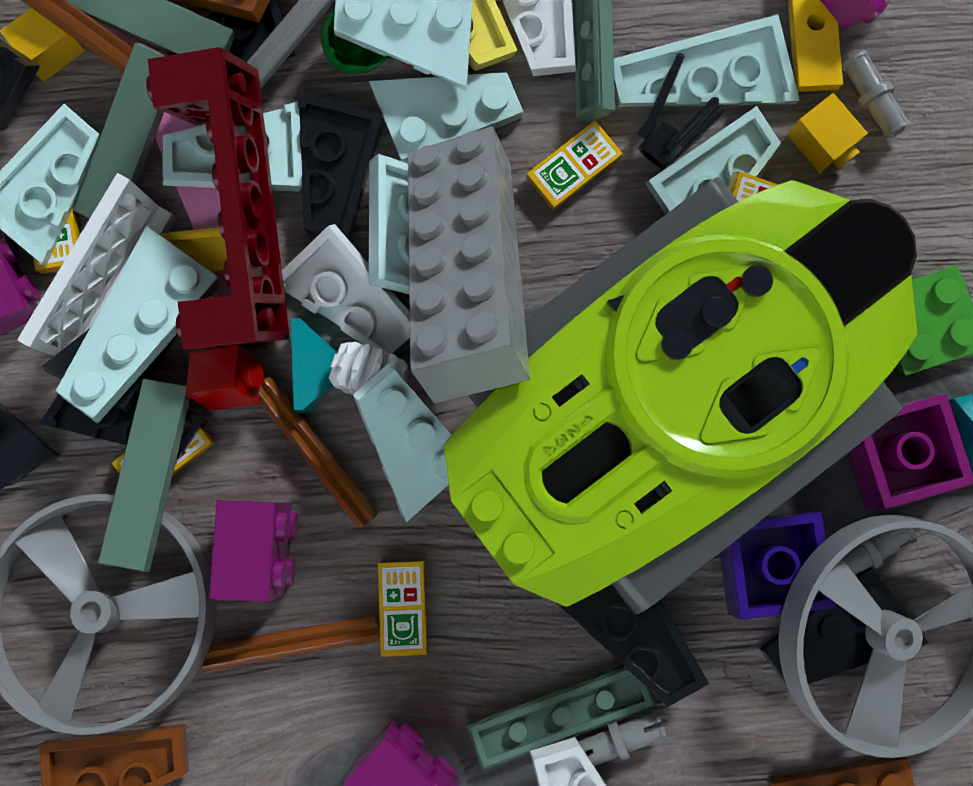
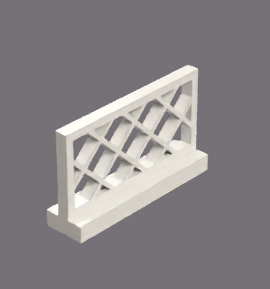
M117 173L17 341L53 356L58 354L91 327L145 227L148 226L157 234L169 233L177 218L172 213L159 207L130 179Z

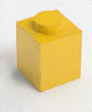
M33 8L28 9L0 30V33L11 47L40 65L36 75L43 82L85 52L76 39Z
M832 93L801 117L787 133V136L817 172L821 174L832 164L839 170L857 156L860 151L856 145L868 132L839 98Z

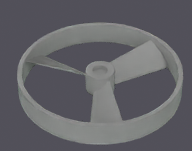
M80 495L51 504L25 520L0 547V612L2 597L9 574L23 551L72 603L70 618L75 628L80 631L41 701L38 703L26 692L11 670L5 655L0 630V694L6 702L28 720L53 731L67 734L91 735L106 733L139 723L159 713L181 695L192 682L206 658L213 638L217 603L216 599H209L211 569L203 550L187 528L164 511L161 524L178 540L192 565L193 572L119 595L111 591H101L62 517L80 508L98 504H113L115 495ZM198 618L195 640L183 668L168 689L153 703L131 717L117 722L86 723L71 720L96 633L114 630L122 620Z
M879 515L856 521L840 529L820 544L808 557L797 573L784 603L779 627V655L788 690L802 713L814 725L843 745L857 752L875 757L897 758L919 754L945 742L968 723L973 717V652L964 676L944 705L921 724L899 734L907 660L913 658L920 650L923 640L922 631L973 617V544L957 532L942 525L909 516ZM901 528H922L932 532L951 547L963 563L972 585L916 619L911 620L893 611L881 610L842 558L853 548L878 534ZM818 591L866 624V640L873 648L844 733L834 729L818 709L811 695L804 669L803 646L805 628L811 606Z

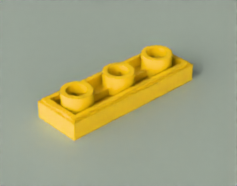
M788 0L793 75L797 91L839 90L843 85L838 21L820 0Z

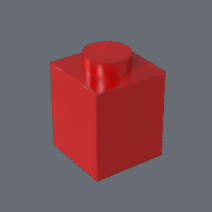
M239 345L190 352L185 395L211 411L258 405L260 387L264 380L262 362Z

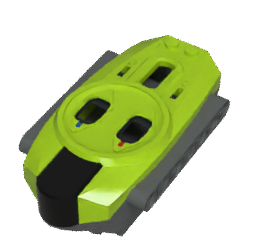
M716 177L525 320L530 380L468 395L477 408L443 444L451 502L511 582L520 588L565 607L612 584L633 613L639 614L662 599L897 415L903 406L883 381L906 354L918 335L911 276L917 258L916 240L906 218L888 204L873 199L849 200L794 180L770 187L739 202L723 181ZM754 265L766 267L773 277L771 289L761 297H750L740 287V277L743 272ZM709 276L718 277L737 299L738 310L735 316L727 325L693 348L691 353L681 360L669 359L661 349L663 337L655 326L658 312L698 280ZM624 295L617 312L612 310L606 303L608 300Z

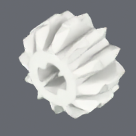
M347 342L340 344L337 354H334L330 365L329 380L335 388L353 395L388 363L406 383L409 369L404 360L397 358L394 354L385 352L383 349H377L368 344Z

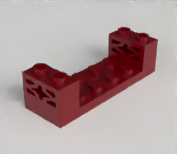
M221 47L147 59L149 76L146 79V89L153 103V108L194 125L206 124L207 135L213 143L215 163L212 166V180L220 196L221 211L218 214L217 223L222 238L225 239L227 259L224 261L223 272L226 283L231 287V295L178 302L179 314L176 317V330L182 340L183 350L290 340L258 69Z

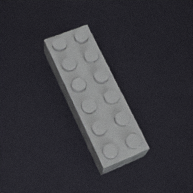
M491 126L478 131L468 132L462 136L433 145H426L420 149L408 152L411 372L434 404L530 380L511 165L494 127Z

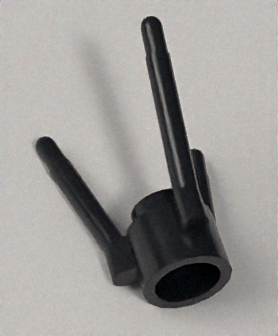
M682 53L676 55L646 122L637 132L644 139L638 146V150L651 163L663 170L723 113L722 107L714 109L719 104V98L712 97L680 130H677L667 122H663L660 127L655 126L685 57Z

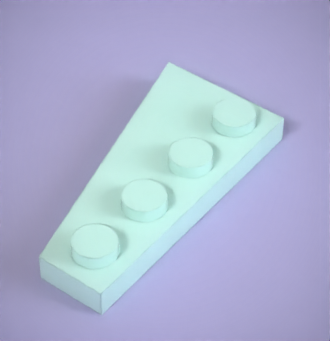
M778 14L614 58V87L618 107L653 106L678 53H682L685 58L664 106H704L712 97L719 98L718 105L795 104L800 101Z
M146 226L57 387L56 392L93 421L99 423L177 334L176 317L179 314L178 302L209 298L220 286L219 278Z

